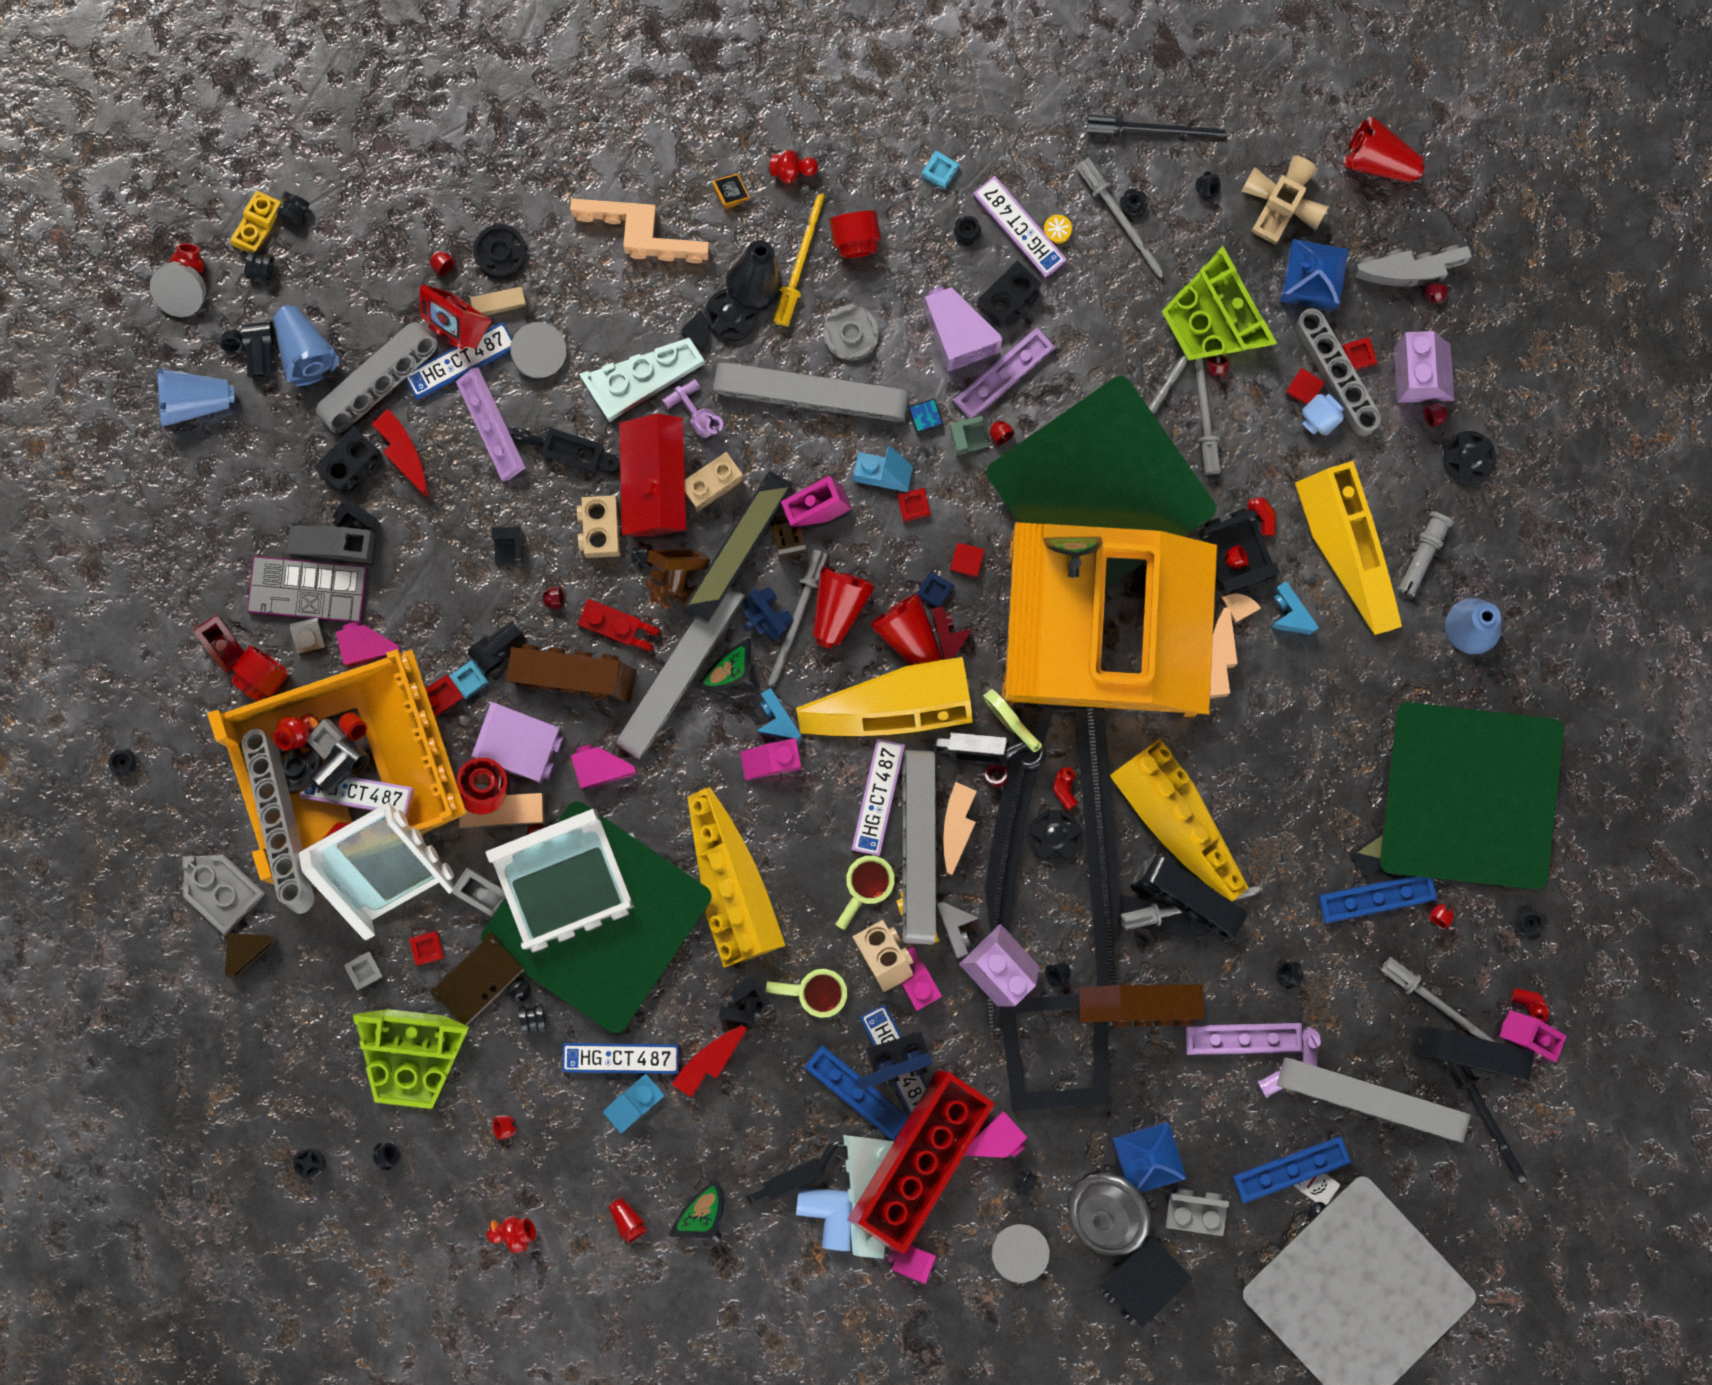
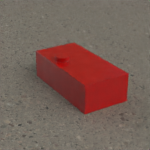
M657 413L619 423L622 535L650 538L686 530L683 418Z

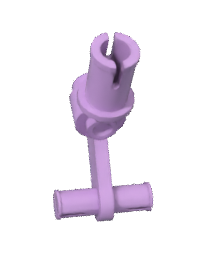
M692 379L682 387H675L674 392L661 399V402L668 410L681 401L692 417L690 423L696 434L700 435L701 438H707L712 434H716V429L722 430L723 421L709 409L697 411L688 398L689 395L700 389L698 382Z
M1306 1027L1307 1030L1303 1029L1302 1031L1303 1062L1317 1066L1318 1047L1321 1044L1320 1035L1315 1029ZM1282 1066L1279 1067V1071L1257 1081L1266 1098L1283 1089L1276 1086Z

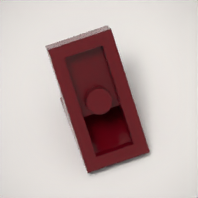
M944 606L932 609V617L943 660L956 658L971 635L972 629L950 634L949 630L954 629L951 613H945Z
M215 614L193 629L195 635L225 674L233 669L232 667L245 652L231 633L227 623L218 614Z

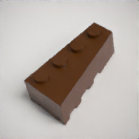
M522 644L521 648L511 647L506 681L513 685L553 691V688H557L559 692L579 695L580 691H583L585 695L607 700V696L611 695L619 699L620 702L631 704L636 670L619 661L618 656L602 654V659L593 658L592 653L585 651H575V655L565 654L566 650L549 647L548 652L538 651V646Z
M1203 984L1113 985L1079 988L1080 1023L1113 1022V1027H1131L1130 1022H1134V1027L1152 1026L1151 1021H1155V1026H1172V1021L1175 1020V1026H1192L1193 1020L1204 1019Z

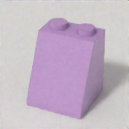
M938 287L928 292V296H925L923 311L947 372L1000 353L1002 344L1000 334L952 287L948 289Z
M1435 331L1405 332L1394 347L1397 403L1453 401L1451 344Z
M491 702L472 757L492 759L498 762L505 772L543 784L544 778L549 780L554 763L550 761L553 753L560 751L564 736L560 735L561 730L556 726Z
M1001 924L959 963L997 1006H1016L1036 986L1040 967Z

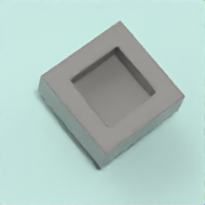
M318 618L290 624V631L297 654L325 647Z
M323 719L310 734L307 742L324 760H327L330 757L333 746L346 736L330 719Z
M370 951L344 965L357 991L384 977Z

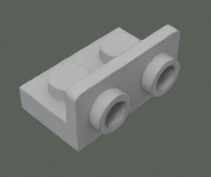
M1177 1188L1176 1194L1169 1193L1165 1228L1224 1236L1227 1207H1229V1201L1222 1200L1223 1194L1206 1192L1204 1198L1194 1196V1190Z

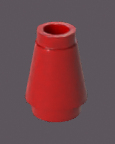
M623 1198L617 1199L608 1206L621 1239L625 1238L627 1243L635 1241L647 1231L644 1226L646 1222Z

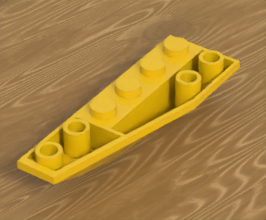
M1354 461L1325 469L1295 482L1294 484L1312 538L1373 635L1401 628L1402 624L1388 569Z
M963 657L905 666L796 707L801 734L828 736L891 735L973 723Z
M1158 739L1110 775L1144 823L1162 844L1203 882L1231 902L1248 889L1194 783L1161 739Z
M710 787L688 796L700 883L708 887L712 894L711 902L705 909V914L723 967H730L786 946L756 864L727 811Z

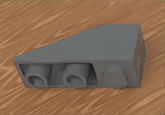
M290 526L287 554L372 564L375 535L370 530L345 527Z

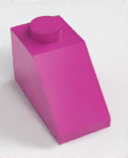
M830 475L781 501L792 527L829 522L852 509L843 486Z
M358 622L342 626L343 630L336 632L343 664L347 668L388 658L386 653L396 649L403 653L397 644L365 625L360 626Z
M796 738L768 743L740 752L745 781L801 770Z
M592 744L577 748V753L571 755L582 791L637 775L636 768L633 765L599 747L593 748Z
M912 947L907 951L914 962L909 965L914 976L900 984L915 1011H918L941 998L942 995L916 950Z
M1509 1010L1507 1018L1502 1024V1031L1499 1037L1517 1047L1533 1051L1536 1055L1557 1062L1567 1036L1539 1019Z
M1002 1111L975 1136L964 1155L1007 1157L1011 1154L1015 1157L1026 1147L1023 1141L1027 1139V1136Z
M911 1244L905 1254L891 1251L888 1261L893 1263L891 1267L893 1271L926 1284L936 1256L933 1252Z

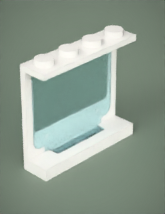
M389 802L299 852L302 873L365 941L375 936L373 919L435 884L440 883L449 894L454 891L452 884L454 874L447 863H441L436 850L431 845L427 846L424 843L417 828L412 829L408 825L404 813L401 810L396 811Z
M595 809L485 852L489 863L494 864L523 940L521 947L526 950L531 948L532 953L548 947L547 941L558 938V941L561 942L574 937V931L585 927L586 931L602 925L601 920L611 916L612 920L627 916L629 915L627 909L634 907L603 825Z

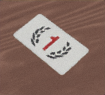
M1322 1174L1293 1186L1316 1203L1323 1202L1327 1205L1340 1187V1184L1327 1174Z

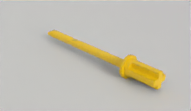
M824 193L818 194L815 199L788 287H780L781 296L773 318L775 324L779 326H789L797 298L801 297V293L796 290L812 240L815 224L823 205Z

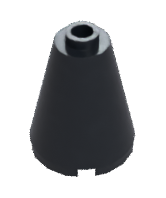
M756 240L750 243L732 262L726 274L728 293L746 307L758 308L768 305L779 294L782 285V277L774 249L768 242L763 240Z

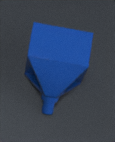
M1293 239L1288 249L1279 302L1334 312L1340 304L1349 249Z
M1163 1122L1110 1138L1122 1177L1136 1186L1140 1193L1187 1179L1169 1122Z

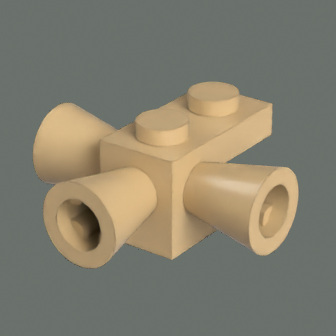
M1293 156L1287 176L1282 175L1277 185L1254 167L1241 192L1261 197L1268 201L1254 225L1252 233L1276 245L1293 213L1316 231L1329 206L1302 198L1307 189L1304 185L1317 171V167L1311 161L1300 156Z

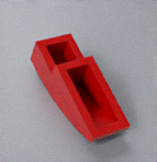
M387 409L372 423L378 433L390 444L383 453L426 497L429 494V487L422 460L402 424Z
M741 1025L709 1043L688 1062L671 1085L688 1096L693 1097L707 1073L718 1078L747 1031V1028Z

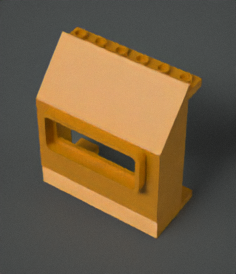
M1015 523L1010 543L1009 565H1012L1007 661L1002 687L1003 700L1009 706H1013L1015 702L1183 713L1184 717L1209 714L1217 545L1153 530ZM1101 537L1102 547L1095 552L1080 556L1079 577L1072 578L1068 577V555L1048 549L1044 545L1043 538ZM1107 558L1142 559L1147 562L1141 673L1105 672L1101 670Z
M396 649L386 653L388 658L225 713L220 710L207 713L215 740L228 749L260 848L252 852L260 880L274 885L242 748V739L252 729H260L273 739L275 727L282 717L294 716L300 719L302 715L311 713L318 718L320 724L323 719L357 708L361 719L368 727L366 736L381 782L415 789L409 817H406L408 825L412 829L417 828L422 835L466 814L413 650L401 653ZM300 747L302 753H305L310 750L308 748ZM287 753L281 758L282 762L287 759ZM300 793L290 794L303 850L321 841L336 823L353 822L349 809L346 806L305 800L299 797ZM385 817L360 829L361 834L355 842L341 840L336 845L352 860L400 844L403 841L388 825L387 818Z

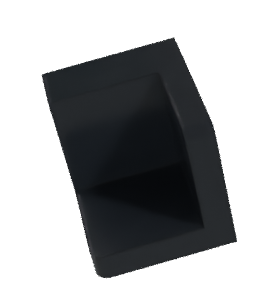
M492 527L495 564L497 566L524 565L523 530L521 527Z

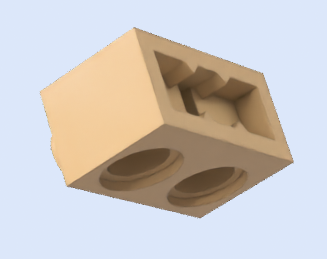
M725 452L685 480V496L698 513L743 482V474L728 453Z
M616 495L581 497L582 505L577 506L578 523L583 522V533L578 534L579 551L584 550L586 558L620 556L618 501ZM595 507H602L605 509V514L600 519H593L590 517L591 510ZM604 535L606 543L598 548L592 546L591 540L594 536Z
M881 920L853 936L862 956L883 992L914 976L909 966L914 962L906 948L900 950L898 944L901 943V939L894 927L888 929L885 922Z

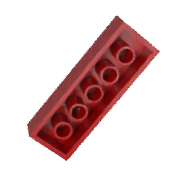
M937 1070L847 1221L892 1251L905 1254L995 1103L950 1072Z

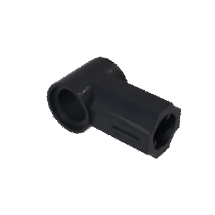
M272 321L242 323V341L244 348H246L247 376L256 379L273 376L271 346H274V329Z
M510 621L489 638L485 637L476 642L468 649L467 654L483 675H486L503 663L504 658L510 654L511 647L518 648L528 640L516 624Z
M347 737L342 738L333 746L330 757L309 778L321 792L329 796L350 774L356 775L366 767L369 755Z

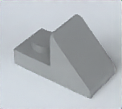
M470 868L465 869L453 887L454 891L452 892L493 917L506 898L503 888L486 879L478 871Z
M944 902L936 904L956 959L968 955L967 948H970L971 945L966 932H960L959 927L977 921L979 918Z

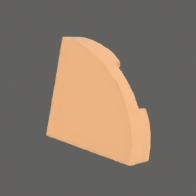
M1229 594L1221 598L1225 607H1230L1231 617L1235 623L1261 609L1256 601L1246 595Z

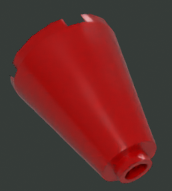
M1368 116L1369 122L1363 120L1350 140L1348 147L1352 148L1350 156L1345 154L1343 165L1351 170L1411 183L1414 179L1419 180L1425 170L1423 157L1378 119Z
M822 566L819 575L812 636L817 638V644L832 648L833 644L840 645L873 593L876 585L845 572L835 573V569Z
M913 594L890 607L891 610L884 615L883 613L870 623L873 630L909 665L943 659L922 600L918 594Z

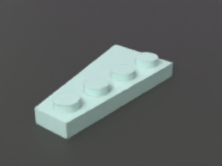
M687 338L656 348L654 352L644 355L638 354L629 357V360L617 364L604 365L602 369L590 373L586 371L579 375L607 420L611 422L701 367L705 362L691 339Z
M843 1135L844 1145L847 1146L848 1159L845 1161L846 1172H849L850 1176L848 1200L852 1202V1210L894 1141ZM850 1223L853 1255L884 1259L885 1245Z

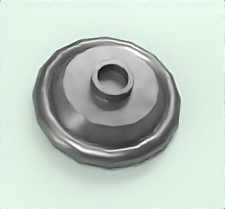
M1109 1173L1090 1175L1078 1183L1070 1197L1069 1216L1073 1230L1081 1241L1096 1253L1111 1257L1129 1255L1141 1247L1149 1234L1151 1216L1147 1202L1137 1187L1121 1176Z

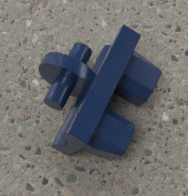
M770 587L757 591L755 588L748 593L749 596L742 602L747 608L743 614L748 620L743 628L746 632L754 628L760 636L766 633L772 642H775L792 622L793 616L785 608L776 614L771 609L770 605L777 600V597Z

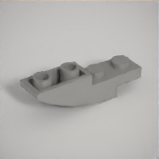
M1459 245L1449 246L1442 250L1443 253L1433 255L1432 252L1418 255L1416 260H1414L1411 250L1403 252L1402 249H1396L1386 253V257L1376 259L1375 256L1361 259L1355 267L1353 274L1356 278L1381 285L1420 286L1425 285V283L1442 282L1448 275L1446 269L1466 264L1472 256L1469 246L1460 248Z

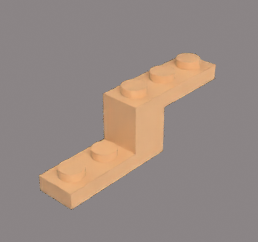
M571 199L572 217H577L578 221L592 222L593 219H605L604 221L609 224H620L621 221H626L623 247L625 254H630L631 258L645 259L646 255L658 256V259L662 261L686 258V261L690 263H702V260H709V242L655 238L657 218L655 205Z

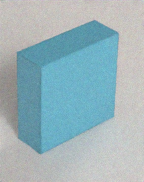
M935 150L921 176L945 190L960 164Z
M473 660L449 676L466 700L490 684Z

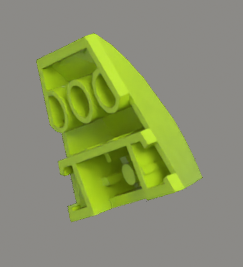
M1224 246L1217 251V254L1202 267L1190 283L1162 310L1188 361L1277 344L1240 279Z
M386 1009L353 1014L354 1023L357 1025L360 1037V1047L363 1049L367 1065L366 1070L374 1102L432 1109L469 1027L447 1016Z

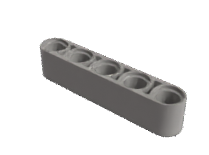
M1310 308L1305 310L1296 323L1295 329L1334 399L1344 408L1342 412L1352 430L1359 436L1372 434L1381 421L1378 409L1324 315L1317 309ZM1303 320H1314L1317 328L1313 330L1306 328ZM1326 343L1330 347V353H1321L1318 350L1317 344ZM1331 368H1341L1344 371V377H1334ZM1345 392H1355L1358 396V402L1348 401ZM1366 415L1370 417L1372 426H1363L1360 423L1359 416Z
M413 322L408 324L320 401L316 408L317 416L334 433L344 432L434 353L437 347L436 339L420 323Z

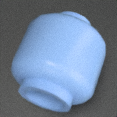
M1329 393L1326 396L1318 394L1302 409V415L1306 419L1302 424L1313 435L1317 432L1324 436L1329 435L1343 421L1342 411L1344 408Z

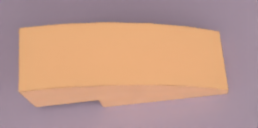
M1230 607L1224 608L1221 611L1213 627L1210 699L1227 697L1230 694L1227 668L1235 667L1238 664Z
M957 782L954 785L948 802L943 828V859L946 874L952 876L976 823L965 817L977 791Z
M542 793L506 795L502 806L490 814L478 815L465 809L466 814L459 817V828L545 824L544 795Z

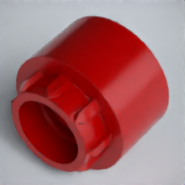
M876 211L851 212L829 219L833 247L839 249L840 256L843 258H857L874 254L877 251V242L881 241Z
M253 645L248 646L232 667L235 671V674L232 676V683L256 701L263 700L266 696H274L290 675L280 663Z
M480 757L469 760L460 768L457 775V786L464 808L473 814L485 815L496 811L502 806L506 798L507 775L504 768L498 762ZM485 784L489 787L486 789H478L475 787V785Z

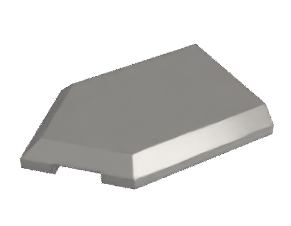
M225 855L183 856V897L224 936L228 935L260 902L265 893Z

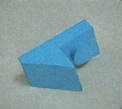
M890 446L887 448L886 457L858 452L852 481L908 492L913 466Z
M1287 581L1273 591L1276 595L1273 597L1275 603L1282 611L1286 610L1288 614L1271 626L1272 628L1309 635L1319 628Z
M770 688L763 692L761 697L764 701L760 705L768 718L774 716L775 719L758 729V734L785 740L796 738V742L801 740V734L772 689Z
M645 1074L628 1090L619 1095L603 1113L622 1134L665 1095L652 1079Z

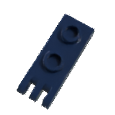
M920 1049L904 1055L906 1061L896 1065L893 1059L877 1065L879 1071L858 1078L856 1080V1087L858 1089H865L933 1063L929 1053L922 1054Z

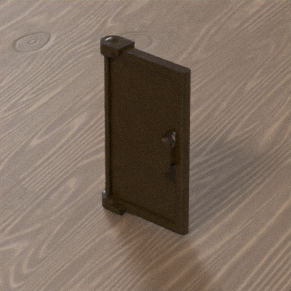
M493 932L488 933L487 937L437 986H433L429 990L437 1001H441L466 1026L525 971V968L500 943L501 940Z

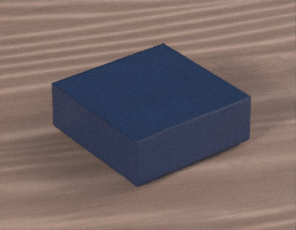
M930 571L917 594L922 601L934 608L942 607L953 590L954 584Z

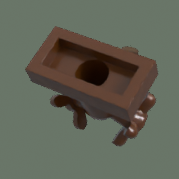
M694 549L649 550L647 561L665 571L664 573L656 569L649 572L651 579L662 584L660 587H657L651 579L646 581V585L651 590V602L660 603L663 609L667 610L670 608V605L666 601L665 596L671 594L669 600L675 602L680 599L682 601L681 606L684 607L697 586H688L686 579L688 571L708 569L710 558Z

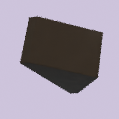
M786 515L775 517L771 522L779 562L807 556L801 526H790Z
M228 933L225 975L230 979H235L275 944L277 939L270 935Z

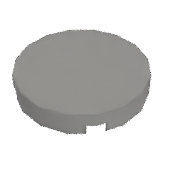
M180 262L165 263L154 272L150 280V292L154 302L161 310L172 316L187 317L193 315L202 307L205 300L206 286L202 277L195 269L190 266L180 265Z
M850 304L840 306L830 313L824 325L823 337L825 345L831 354L841 360L856 361L862 360L872 353L878 342L879 329L877 321L870 311Z
M532 322L522 326L513 336L510 344V353L514 367L520 373L532 379L546 378L554 375L563 365L566 358V343L562 334L554 326L544 322Z
M1015 1224L1006 1227L997 1235L992 1244L991 1257L995 1268L1004 1278L1012 1282L1026 1283L1035 1280L1044 1272L1049 1262L1050 1250L1047 1240L1039 1230L1029 1225Z

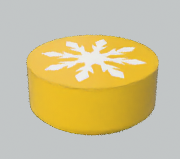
M1053 215L1046 220L1043 232L1053 244H1062L1070 238L1072 225L1067 217Z

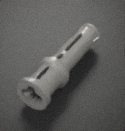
M1431 511L1429 515L1431 520L1425 532L1419 536L1421 544L1401 585L1398 587V590L1402 593L1407 591L1406 595L1415 597V593L1435 551L1443 547L1444 543L1442 540L1448 528L1454 524L1452 519L1438 512Z

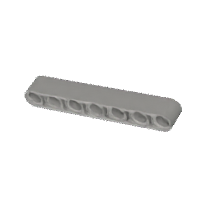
M717 363L712 390L713 393L723 396L895 422L905 421L909 392L897 388L731 363Z
M731 586L708 625L696 618L694 619L616 741V746L639 760L644 756L740 607L745 594Z
M252 729L244 735L242 748L276 894L279 901L295 913H305L312 907L314 895L310 880L301 870L299 852L303 851L279 748L275 745L273 739L262 730Z
M905 750L903 755V942L934 944L936 935L934 751Z
M1284 1057L1276 1085L1460 1143H1464L1471 1118L1470 1114L1286 1057Z

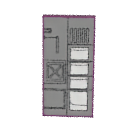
M253 556L247 613L303 619L318 618L325 621L358 622L362 624L368 568L366 566Z

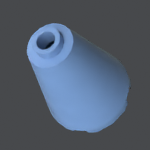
M286 305L279 308L273 321L286 380L289 383L293 381L295 386H304L322 380L324 378L322 374L328 369L332 373L339 364V356L334 348L298 307Z
M157 369L161 426H168L229 409V403L235 402L234 387L228 386L227 380Z
M1468 598L1456 603L1449 611L1445 620V633L1450 644L1469 655L1482 654L1493 648L1502 633V620L1499 609L1495 605L1479 598Z

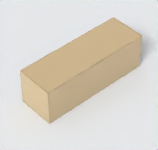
M522 286L470 297L472 307L486 316L527 308Z

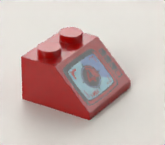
M422 284L419 289L420 318L429 323L428 328L439 335L446 334L449 336L448 342L463 350L466 346L476 349L492 319L453 293Z

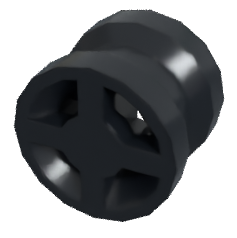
M284 192L282 196L283 203L280 207H277L275 214L290 223L301 225L303 221L302 214L308 210L310 203L299 196Z
M250 250L245 262V278L253 279L257 277L262 282L268 283L273 273L274 256L270 254L261 256L256 251Z
M542 1003L536 1004L533 1008L519 1007V1018L523 1035H528L531 1031L535 1030L539 1032L547 1031Z
M312 1148L304 1149L295 1155L293 1167L299 1176L311 1178L323 1172L326 1160L319 1150Z

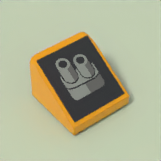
M738 173L712 181L713 188L725 211L750 199Z

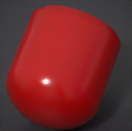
M352 712L344 714L338 723L340 731L351 741H358L363 738L368 729L367 724L357 714Z

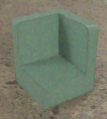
M983 416L950 423L949 430L956 456L988 448L989 444L984 429Z

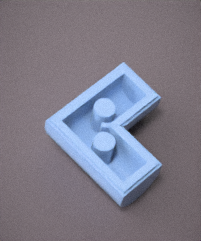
M799 1186L796 1215L825 1219L822 1248L851 1251V1225L847 1219L852 1212V1202L848 1200V1191Z

